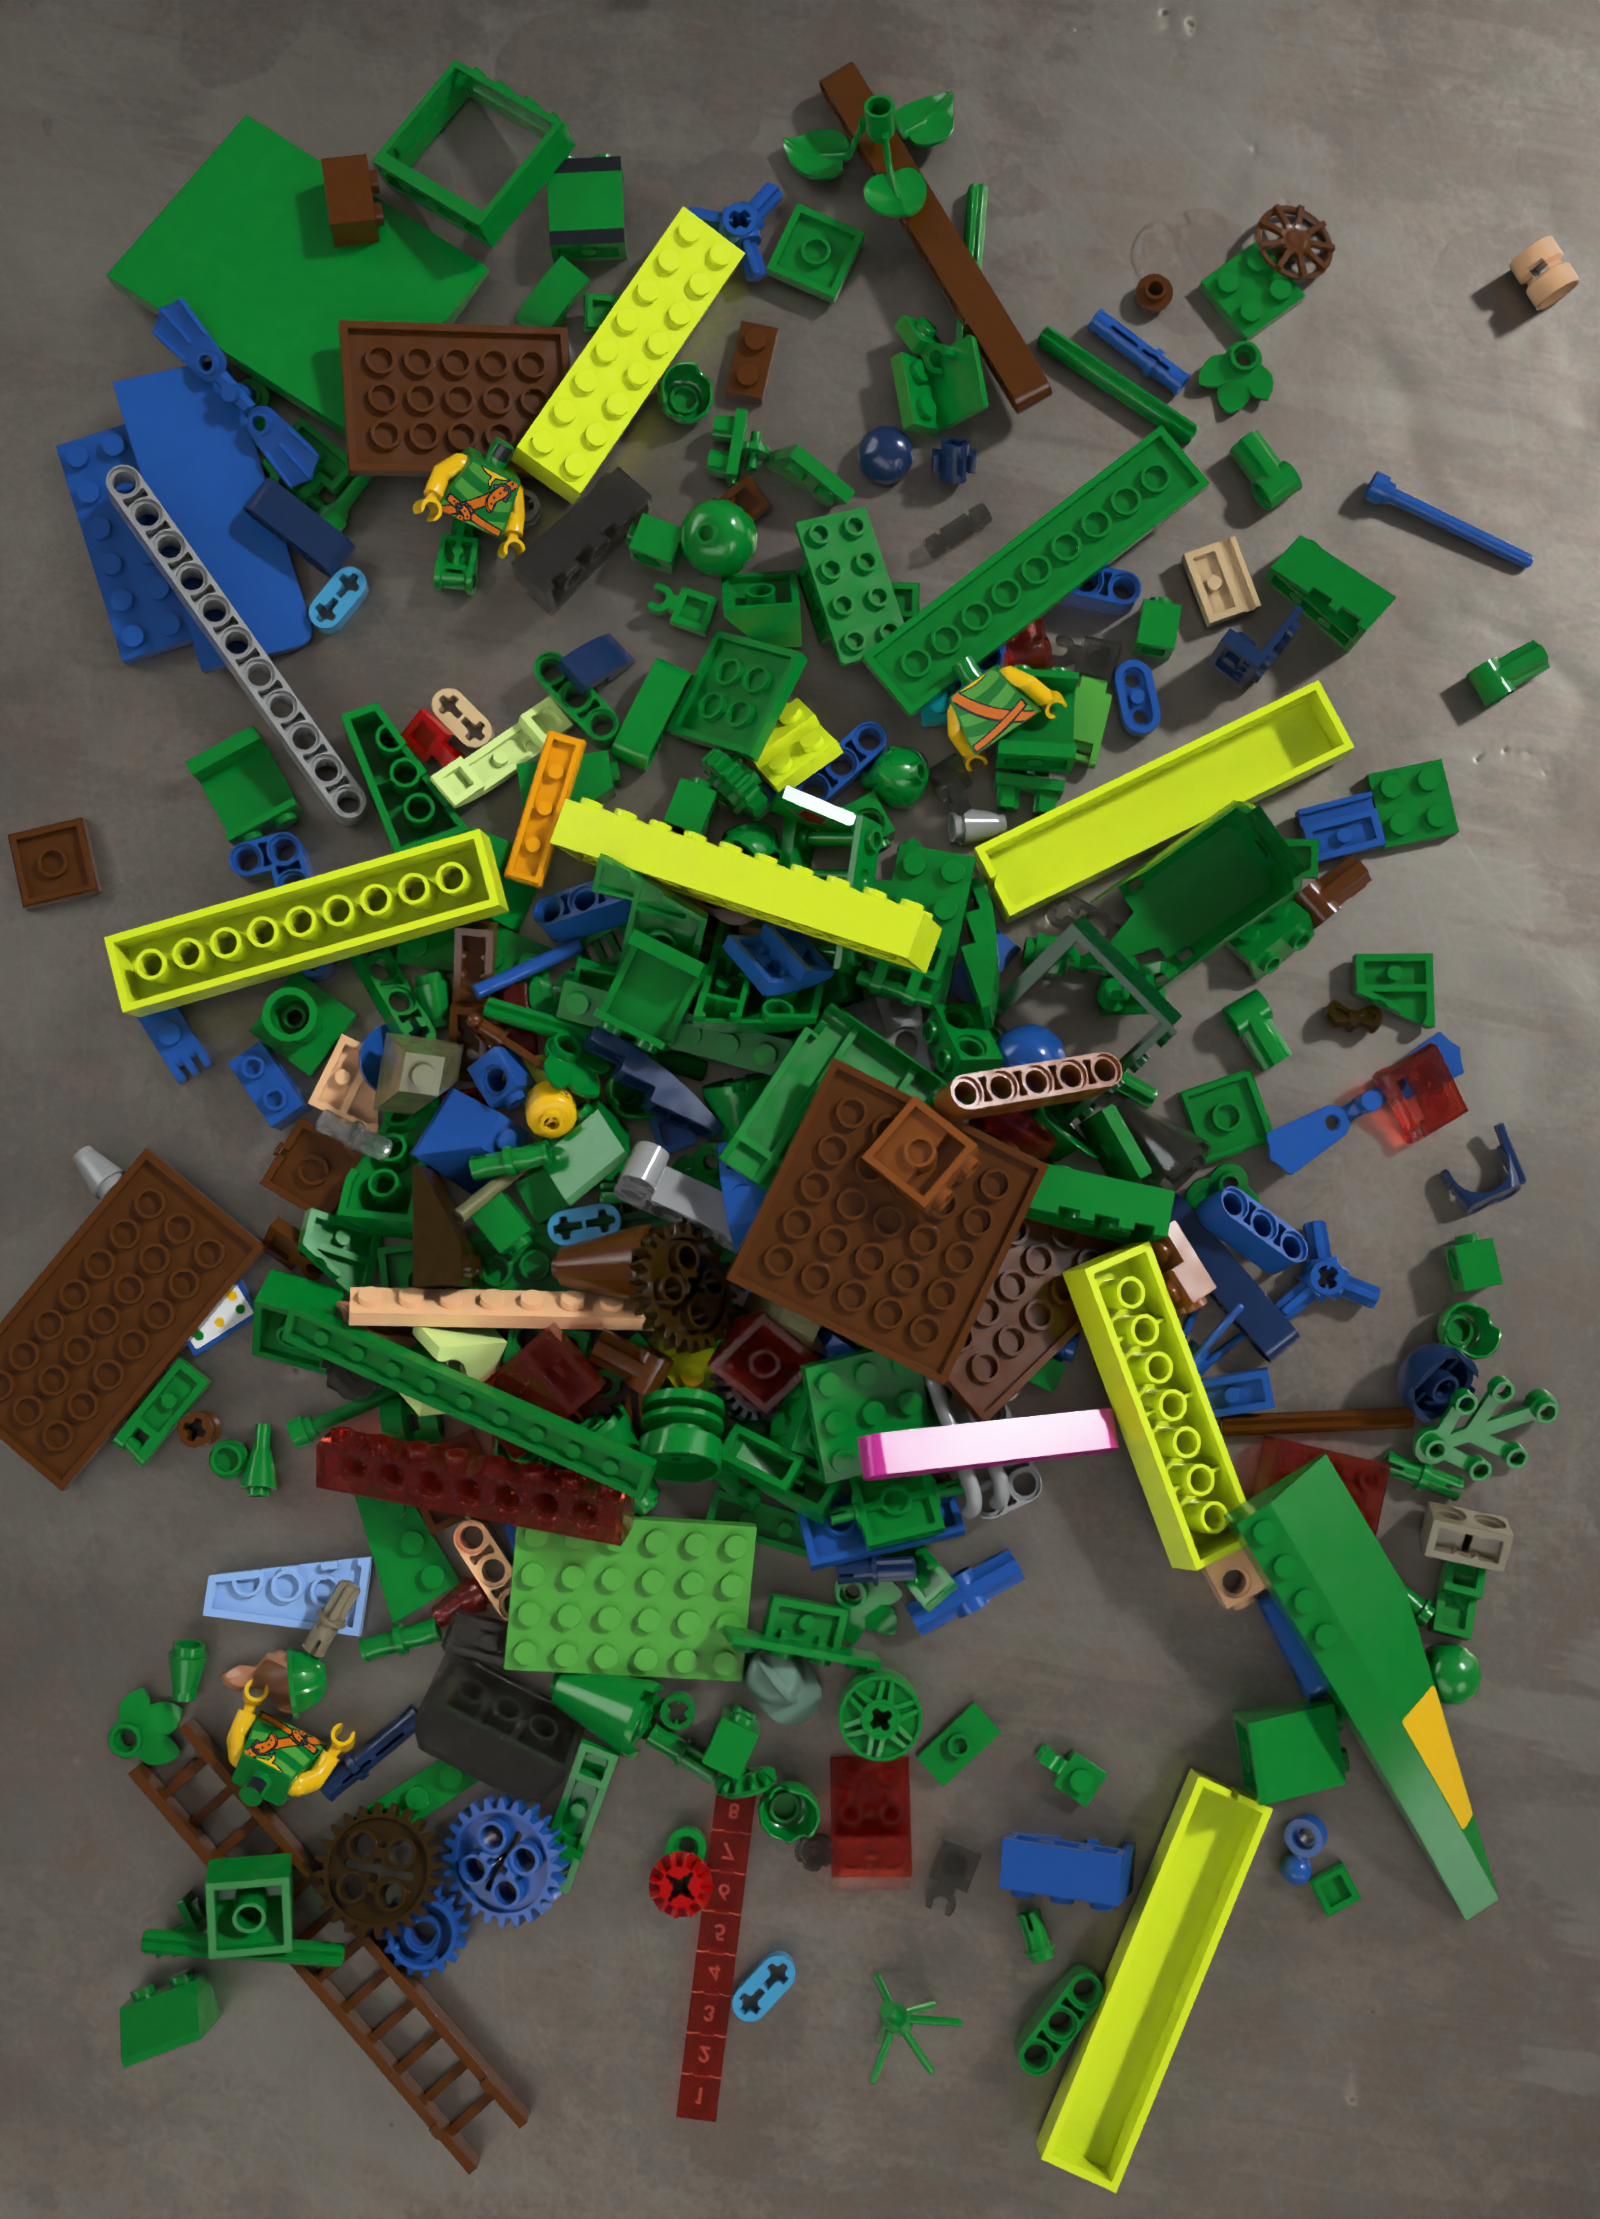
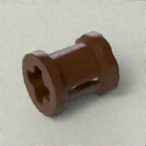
M209 1411L192 1412L189 1415L183 1416L177 1427L180 1441L186 1446L193 1448L211 1445L217 1441L222 1430L221 1421L217 1415ZM202 1422L201 1427L206 1430V1434L197 1436L198 1431L193 1428L194 1423Z

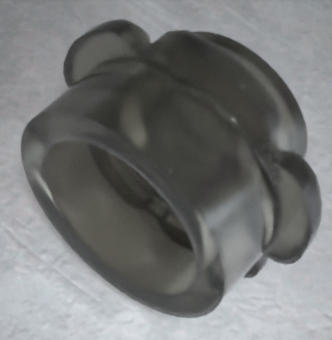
M815 1832L814 1836L810 1839L807 1837L800 1838V1843L795 1846L796 1860L800 1863L802 1862L804 1869L811 1872L819 1871L823 1866L827 1867L834 1857V1852L831 1850L832 1841L825 1833ZM817 1848L818 1854H811V1849Z

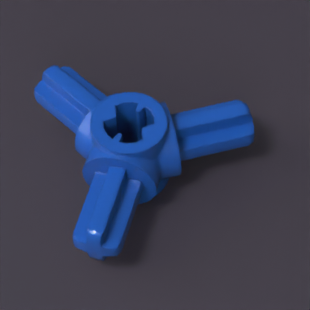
M767 182L748 203L741 201L740 203L732 204L729 207H724L722 212L693 206L688 208L694 215L745 253L740 264L747 281L757 282L766 276L767 271L758 247L762 241L759 232L765 227L763 219L783 198V194L776 184Z
M1317 1220L1304 1223L1303 1231L1308 1247V1260L1303 1261L1304 1271L1297 1276L1299 1283L1274 1303L1288 1321L1313 1301L1320 1304L1326 1298L1337 1301L1342 1297L1362 1306L1374 1308L1380 1297V1288L1349 1276V1269L1339 1264L1338 1256L1332 1257L1325 1221ZM1318 1270L1329 1272L1330 1275L1326 1278L1328 1284H1318L1317 1281L1321 1277Z

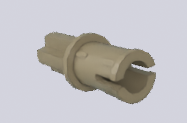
M344 1579L339 1581L325 1607L318 1609V1619L302 1643V1647L308 1653H311L317 1641L320 1640L316 1646L317 1650L314 1656L324 1657L338 1630L345 1628L347 1624L345 1618L360 1594V1588L353 1581Z

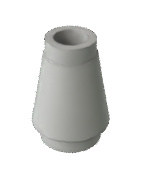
M959 807L957 811L950 812L948 816L950 841L959 842L961 846L994 838L1006 832V817L1003 812L996 813Z
M85 1146L80 1149L72 1159L96 1199L101 1198L103 1200L125 1173L124 1170L91 1146Z

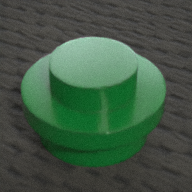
M233 1439L217 1443L209 1455L211 1470L223 1479L239 1477L245 1470L249 1458L248 1450L241 1442Z

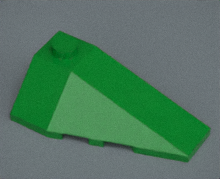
M442 1094L413 1115L386 1111L384 1114L385 1120L375 1137H370L365 1145V1153L355 1169L351 1168L345 1178L337 1211L338 1218L384 1237L413 1240V1165H422L431 1170L433 1169L410 1153L440 1106Z

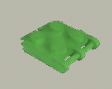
M1082 675L1079 687L1076 688L1073 741V743L1077 744L1075 761L1088 764L1087 768L1095 770L1113 695L1105 693L1108 681Z

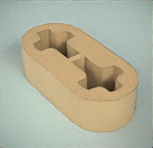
M445 688L434 695L431 703L434 715L454 734L453 736L465 748L475 752L494 739V731L487 718L459 691ZM445 700L450 703L457 700L455 705L461 714L458 719L449 711L442 714L444 711L442 703ZM469 722L476 729L483 726L482 733L484 738L480 741L477 738L469 741L468 739L471 735L464 725Z

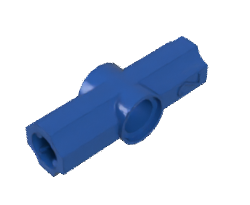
M1007 1548L974 1567L967 1566L952 1573L950 1576L959 1587L930 1613L917 1598L906 1603L905 1606L922 1636L957 1616L962 1618L976 1612L990 1602V1598L1025 1580L1011 1551Z

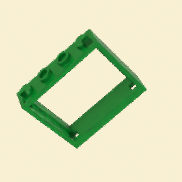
M455 59L371 161L387 186L492 249L575 148V144L568 131L569 125L560 120L558 113L552 112L550 114L546 112L532 98L528 96L520 97L504 82L500 80L494 82L487 78L478 67L475 66L474 69H471ZM469 97L541 138L540 142L483 211L411 168Z

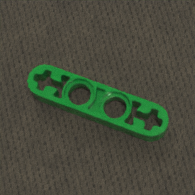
M388 947L367 952V958L364 957L366 953L348 958L391 1033L410 1036L412 1032L414 1035L420 1034L423 1038L436 1039L434 1026ZM378 964L384 967L388 973V978L379 979L371 973L370 965ZM395 996L402 999L406 1004V1011L400 1012L393 1009L389 1004V997Z

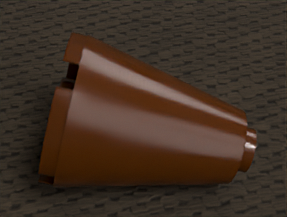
M641 1224L561 1247L557 1255H554L552 1258V1275L564 1287L630 1300L629 1296L636 1292V1287L629 1284L627 1279L636 1277V1272L629 1267V1263L639 1260L633 1251L635 1248L642 1247V1237L651 1235V1231L657 1229V1227L651 1228L652 1224Z

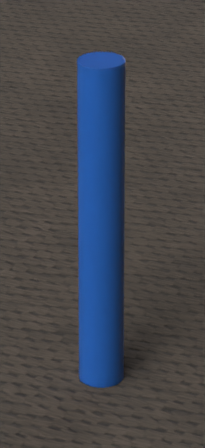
M575 938L472 985L473 992L478 1000L582 953V946L579 940Z

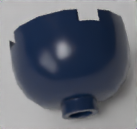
M1427 1343L1418 1346L1402 1361L1396 1375V1387L1402 1402L1409 1411L1426 1423H1433L1430 1419L1442 1417L1450 1404V1397L1454 1391L1466 1388L1473 1394L1475 1393L1476 1389L1471 1384L1473 1382V1375L1478 1378L1479 1371L1475 1363L1468 1356L1449 1344ZM1469 1398L1463 1399L1459 1406L1466 1404Z

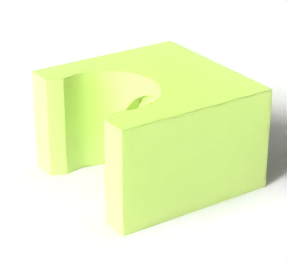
M413 1327L412 1334L437 1360L436 1362L494 1387L507 1345V1341L494 1328ZM399 1393L419 1416L446 1414Z

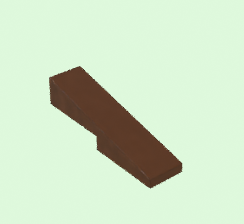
M475 921L455 927L453 1002L450 1005L449 1041L464 1044L458 1081L474 1082L467 1068L490 1050V1047L483 1044L473 1029L467 1025L466 1019L472 1013L483 1017L486 1000L494 997V993L478 1000L473 992L472 985L495 975L499 922Z

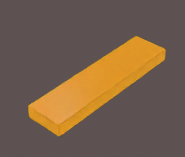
M548 730L505 869V879L539 889L543 888L555 849L550 840L565 799L570 800L586 748L585 740Z

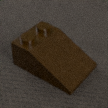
M413 1165V1286L427 1289L477 1288V1279H482L483 1276L482 1256L477 1255V1248L464 1223L459 1224L454 1220L452 1211L456 1207L438 1172L422 1165Z

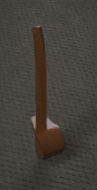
M472 1013L467 1017V1025L473 1029L483 1044L491 1049L494 1046H501L503 1044L543 1071L544 1061L509 1039L507 1036L510 1031L489 1022L476 1013Z

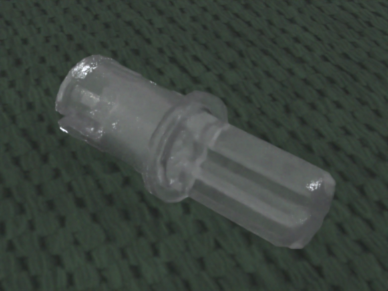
M327 1109L322 1112L316 1124V1131L344 1143V1147L347 1150L356 1149L380 1161H383L391 1153L392 1141L365 1128L364 1123L361 1121L352 1122Z

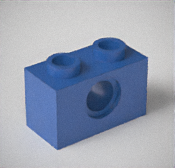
M259 1041L228 1062V1065L272 1128L282 1131L313 1109L272 1048L265 1043Z

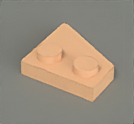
M341 1034L308 1104L376 1135L379 1130L378 1110L373 1109L376 1091L367 1084L359 1068L358 1056L362 1043Z

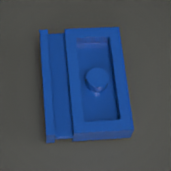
M1371 791L1299 809L1295 812V817L1298 818L1301 838L1319 839L1318 863L1380 848L1386 844L1376 807L1374 808L1372 802L1373 795Z

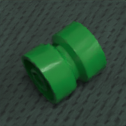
M404 1398L381 1401L379 1406L380 1424L387 1450L392 1452L412 1447L414 1441H418L422 1446L444 1442L445 1424L443 1414L419 1416L417 1414L420 1428L415 1429L412 1414L416 1412Z

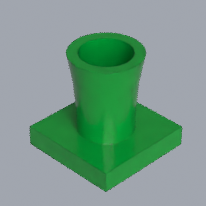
M297 972L289 977L281 989L273 992L267 998L262 1014L250 1028L249 1032L313 1078L334 1051L341 1034L346 1035L359 1016L304 975ZM302 1014L301 1023L294 1025L296 1018Z

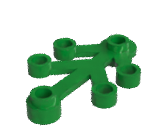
M1495 1376L1489 1381L1487 1392L1479 1404L1478 1399L1469 1389L1460 1388L1454 1391L1450 1397L1449 1406L1436 1426H1425L1416 1432L1413 1438V1452L1424 1464L1433 1465L1445 1460L1465 1469L1474 1481H1484L1492 1473L1491 1464L1484 1456L1480 1454L1471 1456L1457 1449L1456 1446L1470 1442L1500 1456L1510 1468H1522L1529 1459V1454L1518 1442L1509 1443L1492 1434L1530 1421H1535L1539 1424L1551 1423L1558 1417L1559 1403L1549 1391L1535 1389L1526 1395L1522 1407L1491 1417L1499 1403H1506L1515 1395V1386L1505 1376ZM1506 1385L1502 1392L1497 1393L1499 1387ZM1469 1398L1466 1404L1459 1406L1463 1399ZM1472 1414L1463 1427L1454 1429L1461 1415ZM1519 1452L1517 1457L1510 1459L1512 1454ZM1483 1464L1480 1470L1474 1471L1476 1466Z

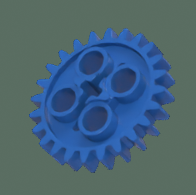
M495 1793L489 1795L484 1801L479 1798L470 1804V1808L467 1807L458 1814L460 1819H457L449 1826L454 1834L449 1835L443 1841L452 1848L442 1855L443 1860L452 1863V1867L443 1872L444 1876L455 1877L456 1880L449 1888L450 1892L461 1890L463 1895L458 1904L461 1906L470 1901L473 1904L470 1916L474 1917L477 1913L483 1911L484 1924L487 1925L496 1917L500 1928H504L511 1921L515 1928L522 1925L526 1920L532 1923L540 1916V1913L544 1914L552 1907L551 1902H554L562 1894L557 1887H560L567 1881V1878L559 1871L567 1867L569 1861L559 1858L558 1855L567 1848V1845L556 1843L554 1840L560 1834L561 1829L549 1830L547 1825L551 1821L552 1816L549 1814L540 1819L537 1816L540 1808L538 1803L529 1810L526 1809L525 1796L520 1797L514 1803L510 1793L504 1794L499 1800ZM494 1826L501 1830L503 1839L496 1835ZM520 1831L522 1833V1837L519 1843L511 1850L510 1854L507 1856L504 1852H506L514 1845L518 1833ZM526 1849L533 1853L535 1862L528 1858ZM476 1859L483 1864L484 1871L477 1866ZM504 1863L505 1869L496 1875L490 1889L488 1886L489 1881ZM507 1882L515 1887L516 1894L509 1890Z

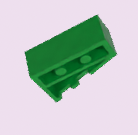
M1299 535L1270 567L1263 579L1294 607L1299 605L1303 608L1302 614L1347 653L1350 652L1396 599V596L1322 549L1315 541L1307 539L1302 535Z

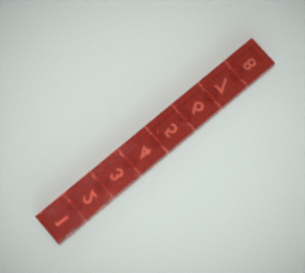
M716 1795L707 1863L712 1875L713 1888L710 1899L701 1912L676 2117L716 2122L756 1795L739 1799H725L724 1795Z

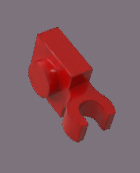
M420 709L401 733L409 749L424 763H432L436 759L442 767H445L460 756L463 759L467 758L463 753L447 743L454 734L428 709Z

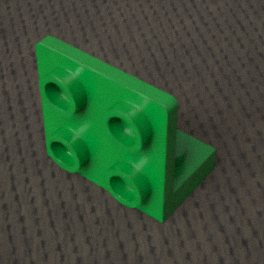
M967 335L949 345L954 349L956 356L954 359L940 356L939 364L944 370L942 375L928 371L923 358L920 356L900 352L890 358L903 430L935 436L988 408V398L977 338L975 336Z

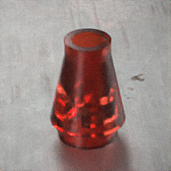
M475 1576L472 1578L464 1577L438 1604L431 1608L436 1622L444 1628L453 1622L486 1611L487 1605L491 1601Z

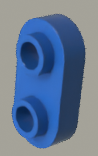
M1127 660L1117 668L1113 676V688L1123 728L1132 736L1144 737L1151 734L1158 726L1161 719L1160 706L1150 668L1140 660ZM1128 677L1135 678L1138 686L1134 688L1127 686L1125 679ZM1136 713L1143 714L1146 722L1144 724L1136 723L1133 715Z

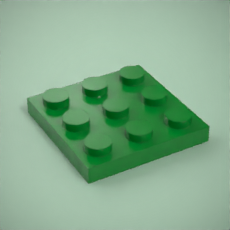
M716 630L667 731L674 737L706 747L718 748L723 752L758 762L808 658L796 650Z
M869 1348L800 1365L820 1480L825 1484L862 1474L857 1444L858 1438L877 1433L932 1427L923 1375Z

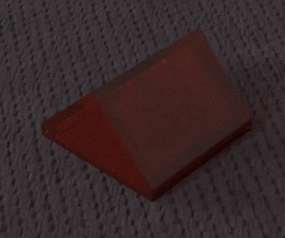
M761 1310L733 1318L731 1322L732 1327L726 1330L725 1338L719 1342L708 1361V1367L763 1412L767 1413L802 1380L800 1365L819 1361L821 1358L771 1316Z

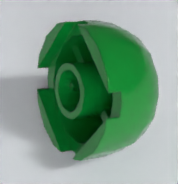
M710 499L697 504L686 514L681 525L680 545L683 555L696 570L711 577L726 578L741 572L745 568L744 565L748 562L750 556L753 557L757 549L758 533L754 520L742 507L728 500Z

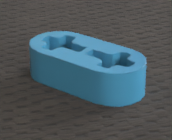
M348 566L341 568L312 601L308 614L318 631L324 634L338 632L366 600L369 594V584L361 570ZM357 579L356 583L359 589L356 592L348 590L345 593L346 589L343 583L346 580L354 582ZM333 608L332 612L335 618L332 621L329 619L322 621L319 612L322 609L330 611Z
M607 1203L567 1209L555 1213L550 1218L547 1231L549 1237L555 1243L567 1246L620 1231L623 1227V1216L617 1207ZM606 1210L607 1215L615 1217V1223L609 1225V1231L604 1233L602 1227H589L588 1223L590 1220L601 1218L600 1211ZM567 1217L570 1223L582 1222L583 1229L571 1231L570 1239L566 1240L564 1234H559L556 1231V1227L561 1226L563 1223L562 1218Z
M779 1950L768 1953L737 1985L733 1992L732 2007L739 2019L745 2022L758 2021L791 1987L795 1980L796 1967L794 1960L789 1954ZM773 1963L778 1967L784 1963L786 1965V1978L782 1979L777 1976L767 1984L765 1981L771 1974L769 1965ZM761 1988L763 1991L757 1998L759 2007L755 2009L750 2005L744 2009L742 2007V1994L745 1993L748 1996H752Z

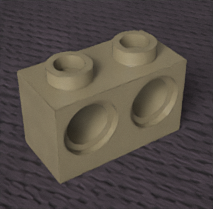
M1428 1501L1419 1538L1424 1556L1504 1573L1514 1536L1505 1517Z

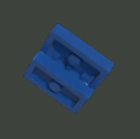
M764 923L759 935H728L722 947L763 996L786 994L809 988L831 978L835 972L832 966L802 933L772 923Z

